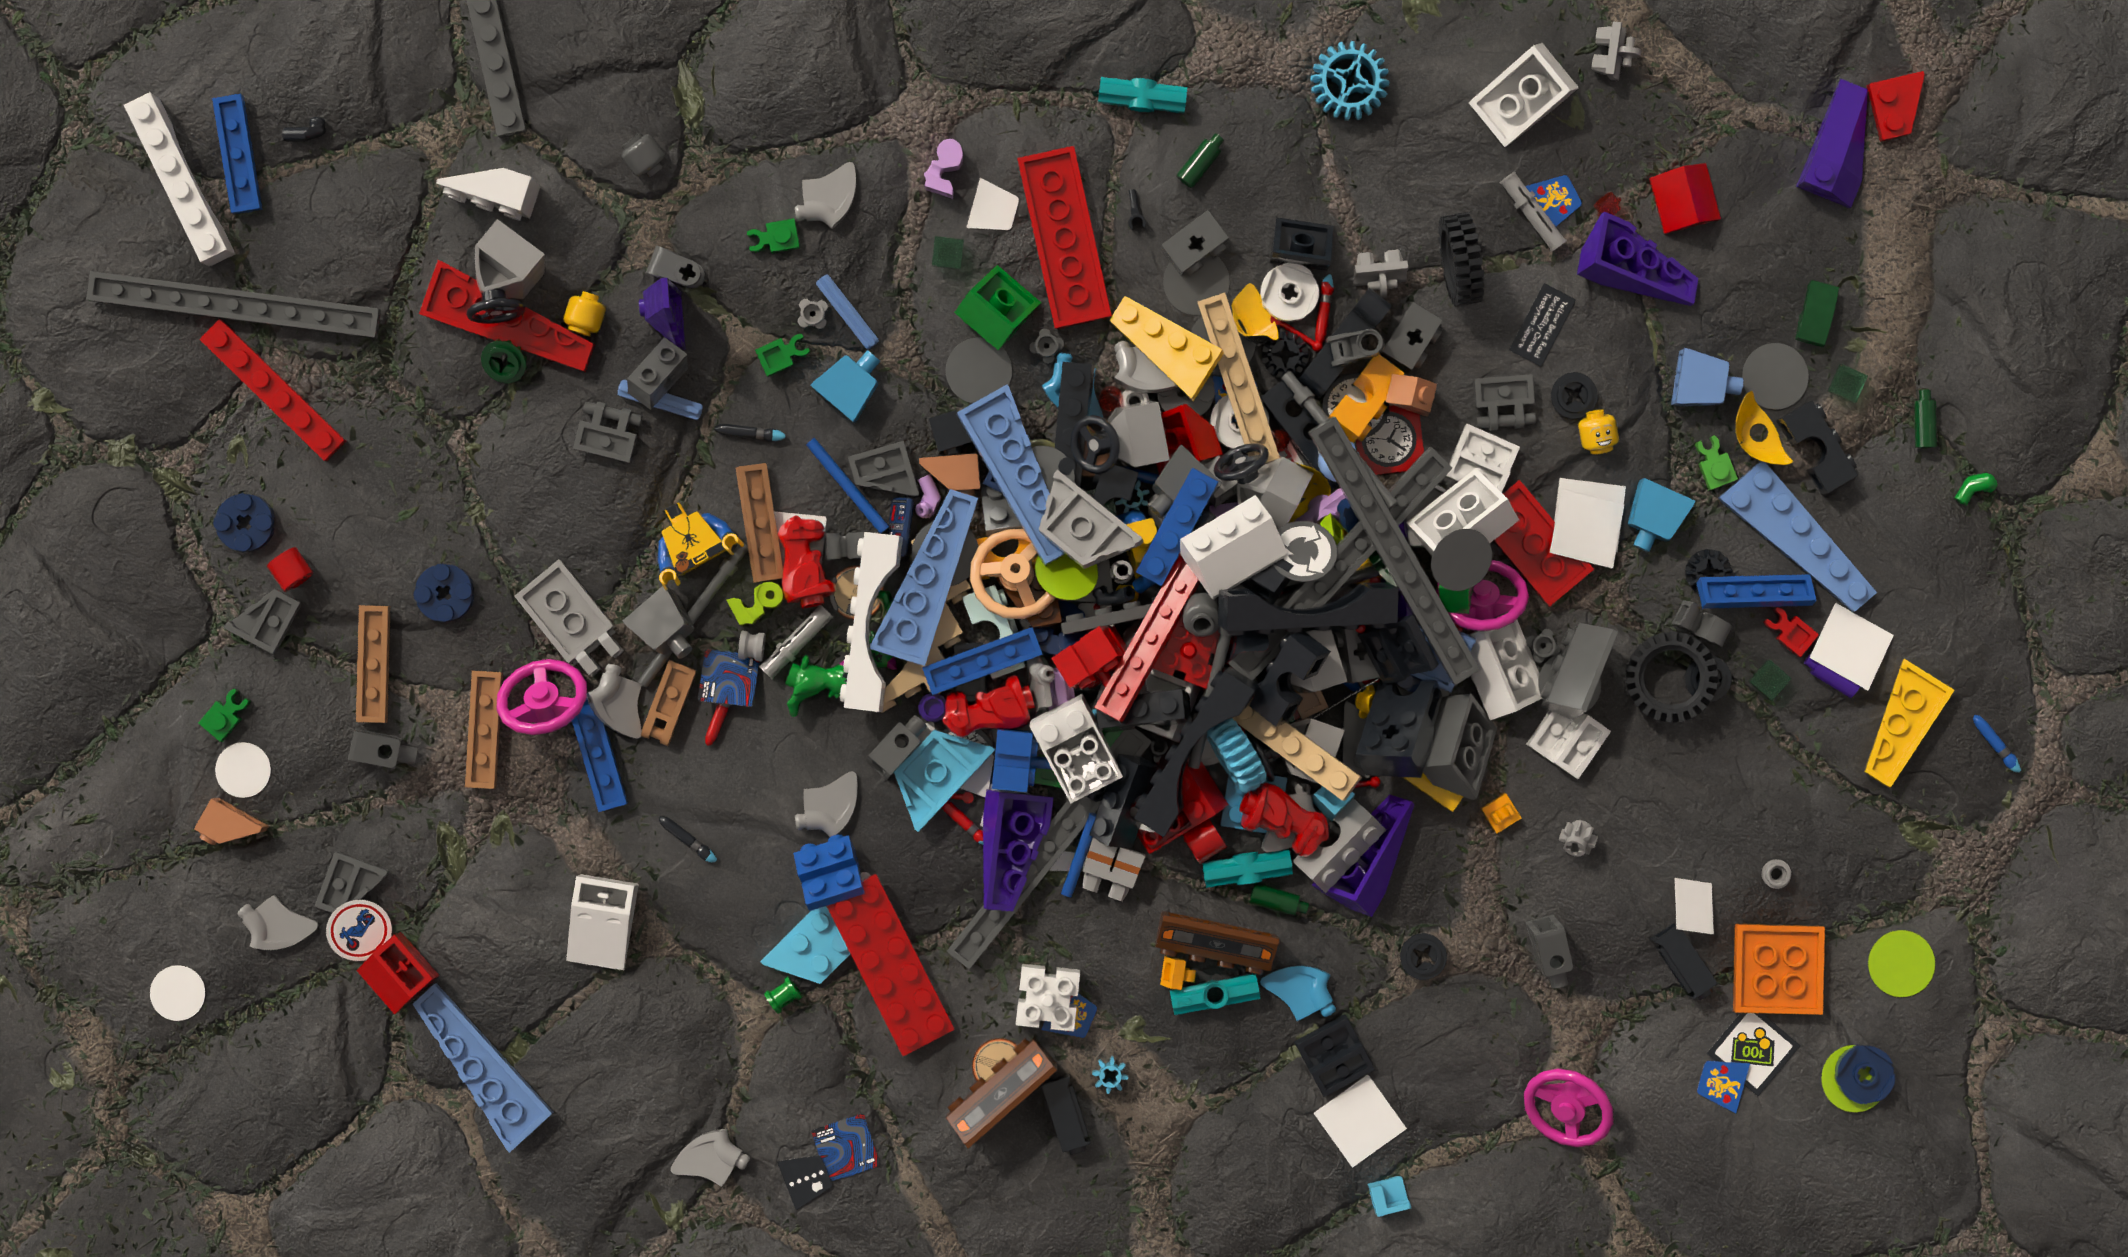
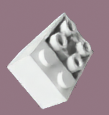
M505 168L437 179L436 184L444 189L443 193L449 195L448 197L453 200L465 203L467 198L476 204V207L493 212L495 207L499 209V212L504 213V216L518 221L521 220L522 216L530 219L540 190V185L532 177Z
M1083 693L1030 721L1029 727L1070 804L1123 777L1102 730L1098 729V722Z
M583 874L576 876L571 905L566 961L618 970L625 969L639 884Z

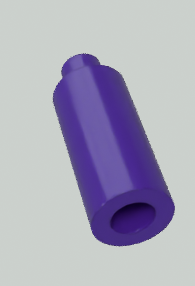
M1811 654L1807 656L1804 664L1811 668L1810 674L1849 698L1856 694L1860 688L1859 685L1810 658Z

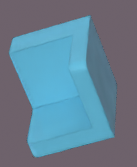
M1322 786L1313 795L1312 799L1313 804L1333 822V819L1354 798L1355 794L1351 792L1348 798L1342 801Z
M1401 1176L1368 1184L1377 1217L1411 1208Z

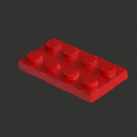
M1518 480L1502 494L1509 500L1519 521L1493 540V542L1544 603L1550 607L1591 573L1594 568L1589 562L1550 553L1555 521L1525 485Z

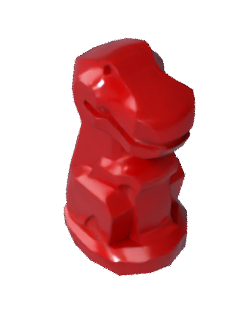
M793 516L779 528L777 534L785 550L782 573L784 597L788 603L801 602L802 608L824 604V597L833 595L837 591L835 583L826 580L824 569L820 563L822 552L811 550L809 543L821 541L824 537V525L818 520L801 519L799 516Z
M1014 674L1007 677L1005 686L995 688L987 694L981 691L977 692L975 695L976 703L970 706L963 692H950L946 696L945 716L942 721L956 737L961 738L967 737L979 729H1018L1030 723L1028 710L1035 708L1029 686L1021 687L1017 675Z
M1264 782L1254 791H1249L1244 795L1239 811L1243 813L1241 826L1245 830L1252 832L1260 827L1264 830L1275 832L1276 836L1280 839H1286L1293 832L1296 836L1292 843V848L1296 854L1299 853V856L1303 857L1310 856L1321 842L1328 839L1329 832L1326 817L1322 813L1303 809L1280 787Z

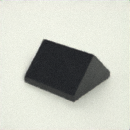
M1276 217L1270 262L1278 264L1294 263L1303 265L1306 268L1327 271L1331 264L1334 226Z

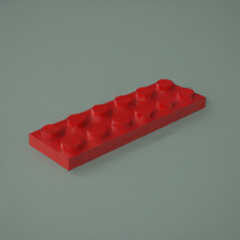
M1074 146L1017 158L1054 328L1060 329L1112 317Z
M875 873L862 880L865 894L826 907L902 1056H905L955 1029Z

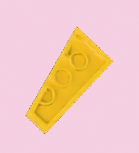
M1124 296L1110 318L1111 324L1136 348L1144 353L1193 402L1224 354L1221 348Z
M1903 659L1864 773L1886 787L1891 788L1955 690L1906 659Z

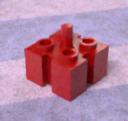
M1181 617L1153 669L1173 676L1175 670L1185 673L1184 681L1206 689L1212 666L1208 665L1211 654L1215 655L1220 633L1217 630L1210 636H1195L1186 630L1183 617Z
M1098 626L1080 638L1078 642L1068 646L1051 659L1069 688H1077L1079 686L1081 690L1087 687L1092 689L1101 683L1106 687L1112 677L1109 672L1112 671L1114 673L1128 647L1115 626Z

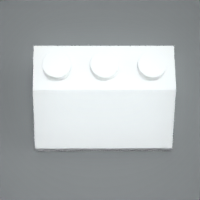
M1475 468L1406 523L1432 556L1438 543L1453 531L1473 529L1483 534L1491 543L1518 522L1519 518L1509 500Z
M1256 495L1180 539V555L1212 599L1219 597V590L1232 589L1288 556V552L1271 515Z
M1518 620L1499 630L1474 631L1467 634L1476 638L1471 654L1480 670L1471 675V678L1476 685L1483 707L1490 720L1516 712L1542 699L1538 687L1540 673L1530 649L1526 645V640Z

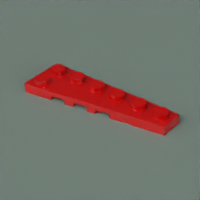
M437 261L419 312L420 315L494 341L498 338L501 341L511 340V344L516 347L521 346L523 351L586 372L595 344L525 307L523 315L503 323L482 324L469 320L466 315L468 308L482 301V294L477 281L443 261ZM482 310L477 312L476 314L483 315L484 313H486V311Z

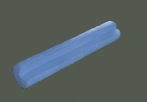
M827 274L822 276L816 282L818 288L866 349L874 347L879 342L877 336L831 277Z
M622 380L618 387V395L639 402L628 394L627 380ZM666 393L654 406L655 408L693 420L700 418L703 405L669 393Z

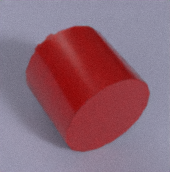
M296 547L286 550L267 564L268 570L284 592L297 588L314 573Z
M1210 819L1183 834L1185 842L1199 864L1227 848Z

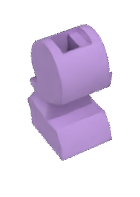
M946 139L937 147L939 160H933L928 170L924 173L926 180L925 189L953 199L954 191L951 182L942 179L941 176L944 172L960 169L963 162V152L961 145L956 140Z

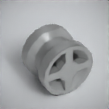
M741 631L738 659L745 660L747 657H751L756 661H763L766 634L759 632L756 635H752L748 631Z

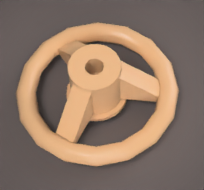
M1008 529L991 534L978 546L971 561L970 582L976 598L988 611L1003 618L1025 619L1041 613L1056 597L1045 592L1036 602L1034 600L1029 585L1034 578V570L1031 563L1038 553L1032 543L1020 554L1008 555L1002 562L983 563L988 552L999 543L1010 539L1031 542L1024 529ZM981 577H999L1005 588L1011 591H1018L1024 607H1006L994 601L986 592Z

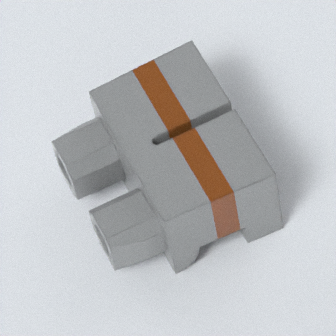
M1093 837L1083 867L1085 874L1082 888L1097 893L1102 878L1112 881L1108 897L1123 902L1129 888L1133 889L1145 854L1129 848H1119L1113 869L1110 870L1117 847H1109Z

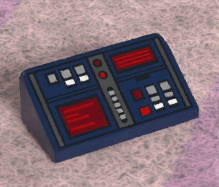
M893 498L887 535L903 537L901 557L906 558L914 501L910 498Z

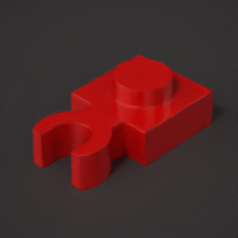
M1775 607L1773 611L1779 615L1778 623L1774 624L1769 619H1765L1763 623L1769 629H1778L1781 633L1776 639L1797 657H1801L1819 634L1797 616H1794L1790 621L1787 620L1786 612L1779 607Z

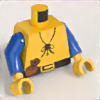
M678 502L665 510L672 525L662 531L663 537H661L658 544V564L661 572L659 580L665 590H668L667 583L670 580H674L676 585L679 586L680 580L678 576L685 575L725 551L734 555L731 551L732 546L738 543L743 547L744 543L733 533L725 521L710 513L701 514L698 511L687 516L682 505Z
M1131 510L1116 516L1141 536L1144 541L1140 546L1126 551L1130 565L1133 568L1135 579L1133 585H1119L1116 589L1131 586L1135 590V598L1128 602L1137 601L1139 593H1143L1156 584L1136 573L1157 533L1154 519H1146L1140 510Z

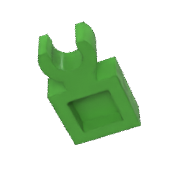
M1715 435L1709 437L1712 443L1710 450L1705 449L1701 441L1695 443L1697 452L1703 455L1706 460L1698 463L1708 490L1738 479L1728 453L1719 455L1720 443Z

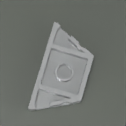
M1056 470L1053 476L1054 482L1051 493L1048 495L1045 505L1046 511L1044 516H1042L1039 532L1084 569L1140 546L1144 542L1141 536L1059 470Z

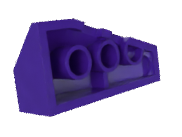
M1843 79L1839 80L1796 187L1847 208L1852 207L1862 182L1868 89Z
M1603 212L1581 249L1577 275L1600 285L1688 306L1694 305L1698 278L1673 257L1667 258L1656 249L1657 244L1651 239L1646 241L1635 232L1637 228L1630 222L1607 212Z
M661 278L643 291L644 299H639L640 316H645V321L681 350H686L682 293L668 278Z
M986 789L983 814L984 909L1014 910L1026 883V875L1033 860H1036L1039 853L1037 849L1040 842L1050 828L1053 797Z
M1389 794L1371 813L1386 831L1326 893L1314 882L1312 886L1347 908L1372 917L1386 893L1414 803Z

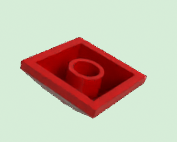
M1187 404L1161 413L1170 459L1180 445L1185 447L1200 463L1204 460L1215 458L1218 455H1223L1214 426ZM1170 460L1156 463L1159 475Z

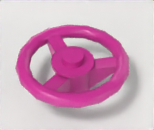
M1492 560L1488 571L1497 572L1508 578L1516 588L1517 597L1500 595L1496 584L1482 579L1473 587L1469 614L1448 612L1456 625L1465 629L1480 632L1499 630L1514 623L1525 611L1529 599L1526 582L1512 567L1500 561ZM1439 583L1437 584V587H1436V593H1437L1438 596H1439Z
M553 659L533 661L516 669L504 680L497 694L496 711L502 722L517 733L528 735L551 733L568 725L580 713L587 698V682L582 673L567 662ZM547 671L562 672L571 677L576 686L575 698L559 697L556 685L548 681ZM534 674L535 684L526 690L524 694L525 704L509 711L508 697L512 689L522 679Z
M1560 1068L1543 1071L1529 1081L1524 1091L1525 1111L1531 1123L1545 1137L1561 1145L1572 1147L1594 1145L1608 1135L1613 1125V1107L1605 1091L1591 1078L1577 1071ZM1556 1080L1567 1081L1565 1083L1545 1084L1546 1082ZM1535 1096L1551 1102L1553 1115L1565 1123V1133L1551 1127L1540 1116L1535 1106ZM1599 1104L1602 1110V1121L1598 1129L1591 1134L1579 1136L1580 1122L1585 1116V1107Z

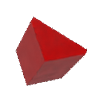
M1706 163L1682 166L1649 178L1664 234L1721 219Z

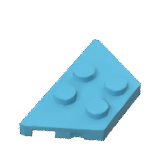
M933 730L899 766L894 774L913 826L917 832L932 819L995 751L993 747Z
M825 906L810 911L760 962L765 966L821 984L850 955V952L828 908Z

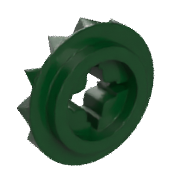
M498 338L491 343L489 342L482 351V367L495 381L501 383L516 382L524 375L527 369V356H523L521 346L516 347L511 344V340L501 341ZM506 353L509 363L503 369L501 357Z

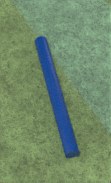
M815 438L806 444L809 450L878 532L882 534L886 531L889 525Z

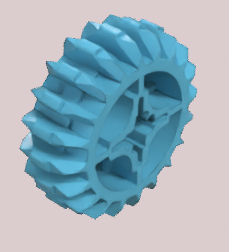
M1355 41L1350 42L1348 50L1345 49L1343 42H1339L1338 53L1332 46L1328 47L1329 57L1320 54L1318 58L1323 65L1314 64L1313 70L1319 74L1311 75L1310 77L1311 82L1319 83V85H1315L1311 89L1312 93H1321L1316 98V103L1327 102L1323 108L1325 113L1331 107L1336 109L1333 113L1334 118H1338L1340 111L1345 112V121H1349L1351 112H1354L1355 118L1360 120L1362 117L1361 109L1368 116L1371 115L1373 111L1370 104L1379 108L1381 102L1377 97L1385 98L1387 92L1381 88L1389 86V80L1380 78L1388 74V69H1378L1384 63L1383 58L1374 61L1373 58L1377 51L1373 49L1369 54L1364 53L1367 46L1364 43L1359 50H1355ZM1353 59L1352 65L1348 69L1342 70L1337 68L1334 70L1330 68L1340 60ZM1361 63L1370 71L1373 85L1369 84L1368 80L1360 75ZM1353 69H1355L1353 75L1354 83L1351 87L1348 88L1347 92L1344 93L1346 88V80L1342 77H1345L1347 79L1348 75H1351ZM1326 77L1331 78V81L1338 85L1340 89L1338 99L1328 89ZM1358 92L1363 94V92L1370 94L1362 101L1346 103L1351 93Z
M1233 718L1226 719L1208 730L1207 738L1212 750L1226 774H1228L1231 781L1234 782L1240 791L1247 793L1250 790H1255L1266 781L1265 768L1257 752Z

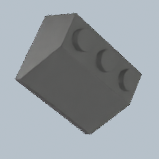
M1578 623L1572 629L1568 628L1562 640V644L1565 645L1563 653L1556 656L1551 670L1554 671L1551 682L1546 681L1541 691L1540 697L1544 698L1541 707L1571 720L1585 713L1618 631L1584 623Z
M1472 694L1442 697L1434 724L1435 733L1423 773L1433 785L1474 800L1478 797L1497 727L1489 719Z

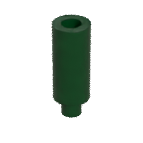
M1216 133L1210 141L1204 139L1177 173L1176 177L1188 187L1193 188L1221 153L1219 147L1224 142V139Z
M1919 390V401H1914L1915 448H1936V400H1931V390Z
M1254 883L1249 900L1250 904L1293 916L1296 912L1306 914L1309 903L1299 900L1300 895Z

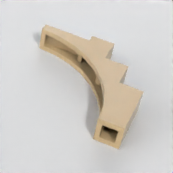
M967 579L957 585L950 586L925 666L945 659L939 649L940 646L944 645L945 649H948L961 641L959 635L964 632L947 602L952 600L953 604H956L963 600V596L968 595L967 591L971 589V586ZM907 661L902 671L885 688L883 712L897 705L894 699L905 694L906 698H909L922 690L920 684L925 683L927 689L931 692L922 669L925 666Z

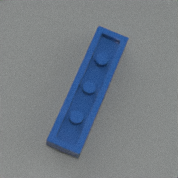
M235 94L212 98L231 213L240 214L263 210L244 95Z
M1195 468L1191 469L1136 573L1160 586L1163 585L1180 555V539L1192 533L1219 481Z
M1811 574L1700 577L1697 581L1702 609L1813 606L1816 602Z
M1031 627L922 667L930 691L934 695L1043 654L1034 629Z
M586 698L580 713L572 720L597 809L598 812L628 804L606 726L593 712Z

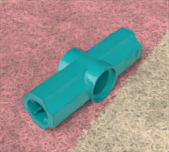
M1101 77L1098 103L1125 106L1130 110L1138 112H1154V110L1185 113L1188 87L1157 84V81L1145 78L1122 80Z
M1289 849L1260 854L1258 852L1233 855V858L1202 863L1206 888L1237 883V885L1261 882L1265 878L1293 874Z
M1256 974L1223 980H1211L1203 984L1182 987V990H1170L1174 1015L1210 1008L1219 1009L1225 1005L1261 999ZM1212 987H1219L1223 990V996L1217 1002H1212L1207 998V992Z

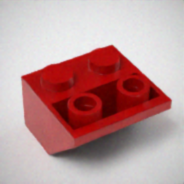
M402 932L394 934L356 970L394 1015L440 976Z

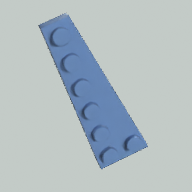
M1005 385L958 411L957 416L1043 564L1046 566L1065 555V553L1039 532L1041 519L1046 511V501L1050 493L1042 477L1041 469L1034 456L1008 385Z
M1760 461L1718 497L1724 505L1743 521L1755 528L1761 536L1780 549V552L1786 557L1792 559L1805 573L1811 574V578L1817 580L1823 588L1852 612L1859 609L1877 593L1766 462Z
M952 489L949 490L869 649L922 666L926 665L978 501L977 497Z
M437 983L432 985L413 1003L415 1009L434 1038L438 1040L444 1054L451 1060L458 1071L459 1077L474 1096L473 1099L479 1108L481 1107L489 1119L493 1130L509 1153L554 1113Z

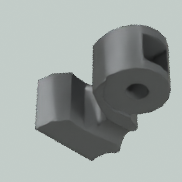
M864 532L847 533L846 536H840L839 533H825L826 561L840 560L842 558H861V556L857 555L859 538H864Z
M1683 600L1672 624L1679 629L1688 630L1693 636L1700 637L1722 648L1733 626L1718 616L1708 612H1700L1701 607L1696 603Z

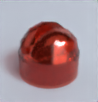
M1107 386L1101 391L1099 404L1104 410L1114 411L1115 408L1120 407L1122 404L1123 396L1119 388Z
M1271 430L1278 453L1286 450L1290 440L1288 434L1283 430Z

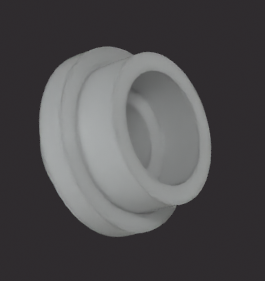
M1778 859L1768 861L1763 866L1761 873L1764 883L1775 889L1785 887L1790 882L1792 875L1789 865ZM1775 868H1778L1781 873L1778 879H1773L1771 876V872Z

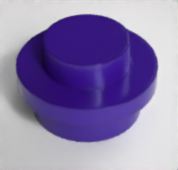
M932 693L923 696L919 702L920 715L929 722H937L943 719L945 716V698L940 694L932 695Z

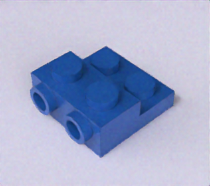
M833 835L826 843L817 846L815 844H805L801 847L800 851L793 853L798 877L802 883L805 903L809 911L865 894L856 850L849 835L845 837Z

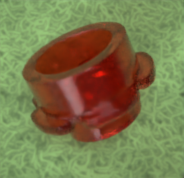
M1613 192L1602 196L1594 204V208L1598 212L1597 216L1600 217L1603 212L1615 215L1621 209L1619 206L1621 198L1616 197Z

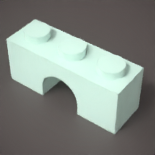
M995 585L985 588L994 601L1004 606L1009 605L1003 589L997 590ZM974 592L962 597L972 625L982 621L993 622L1000 631L999 639L1019 632L1014 619L1003 618L988 611L976 598ZM1021 662L991 673V677L995 679L1025 667V664Z

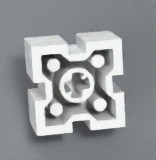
M1022 964L1019 990L1027 992L1026 999H1018L1016 1025L1039 1028L1040 1021H1050L1051 1029L1074 1031L1076 1004H1070V996H1078L1080 970L1057 967L1056 974H1046L1045 966Z

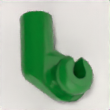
M1989 473L1969 476L1965 479L1954 499L1967 506L1975 492H1993L1997 488V480Z

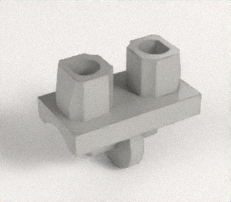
M1613 22L1612 27H1598L1596 32V44L1609 46L1608 55L1594 54L1592 70L1596 73L1607 75L1610 80L1619 81L1622 57H1624L1623 67H1631L1632 58H1639L1642 53L1641 49L1634 47V37H1627L1626 45L1624 46L1626 28L1622 27V22Z
M1399 249L1384 252V263H1374L1373 253H1359L1354 270V286L1368 285V289L1379 290V295L1382 298H1386L1387 289L1397 288V282L1407 281L1408 261H1403Z

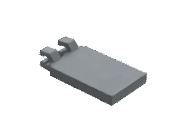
M558 559L514 596L569 664L573 662L574 665H577L579 663L589 676L593 677L602 670L589 655L598 646L602 645L610 656L617 658L624 652L623 648L612 637L615 633L613 623L562 560Z

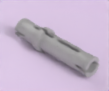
M1515 171L1499 182L1515 201V204H1513L1515 208L1521 209L1534 229L1548 245L1551 252L1567 241L1534 199V192L1528 191Z
M1117 561L1111 566L1110 576L1116 583H1127L1133 576V568L1127 561ZM1117 568H1124L1127 575L1120 576L1117 573Z
M819 605L782 644L780 642L777 644V649L759 667L773 679L784 666L796 659L795 656L833 616L822 605Z

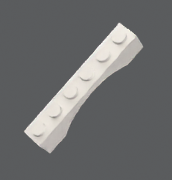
M149 92L125 104L124 107L200 262L210 267L235 255L223 227L208 205L190 171L177 141L173 125L160 98Z
M864 532V538H859L857 555L861 556L860 568L856 567L854 573V585H858L857 597H852L850 613L855 614L854 624L849 626L847 632V643H851L850 655H846L844 659V672L848 673L847 684H842L840 701L844 702V708L883 712L886 682L879 673L872 656V651L869 649L870 618L879 591L887 579L900 567L903 541L901 536Z

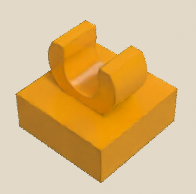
M1507 793L1480 808L1495 833H1499L1522 819Z
M1164 956L1160 985L1170 989L1182 990L1183 981H1195L1196 970L1185 968V960Z

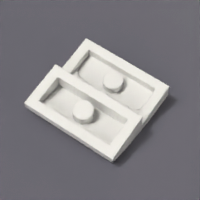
M1466 424L1449 463L1452 470L1446 477L1459 482L1476 468L1502 493L1520 447Z
M1549 710L1526 745L1576 779H1579L1611 731L1587 714L1583 713L1576 719L1571 720Z

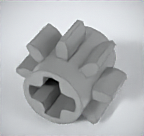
M1576 820L1572 823L1567 822L1565 829L1561 831L1559 841L1565 842L1563 849L1568 854L1582 856L1585 853L1589 855L1591 848H1595L1598 836L1592 834L1594 828L1589 823Z

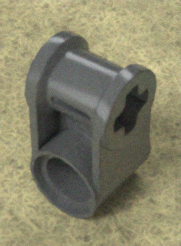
M656 245L646 271L647 274L659 279L668 278L671 282L691 289L698 288L703 284L705 271L702 266L693 260L680 256L678 253ZM692 270L696 273V276L694 278H687L684 272Z
M1373 329L1342 333L1326 338L1327 343L1331 345L1334 361L1331 362L1332 367L1348 365L1359 360L1376 357L1383 352L1385 347L1383 336ZM1369 335H1374L1378 338V346L1373 351H1367L1363 347V341ZM1340 344H1342L1344 356L1342 355Z

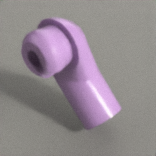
M931 474L918 480L924 493L920 503L915 508L916 514L920 518H930L934 515L941 501V495Z

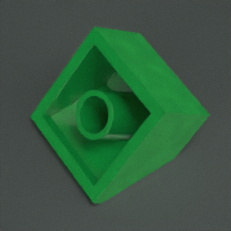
M997 265L968 292L954 313L988 343L999 350L1013 337L1041 302Z

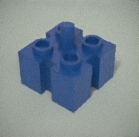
M998 729L992 789L1027 792L1028 786H1034L1036 768L1052 770L1046 757L1037 756L1038 742L1036 738H1033L1032 731Z

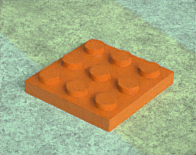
M1735 924L1733 1012L1823 1015L1825 927Z

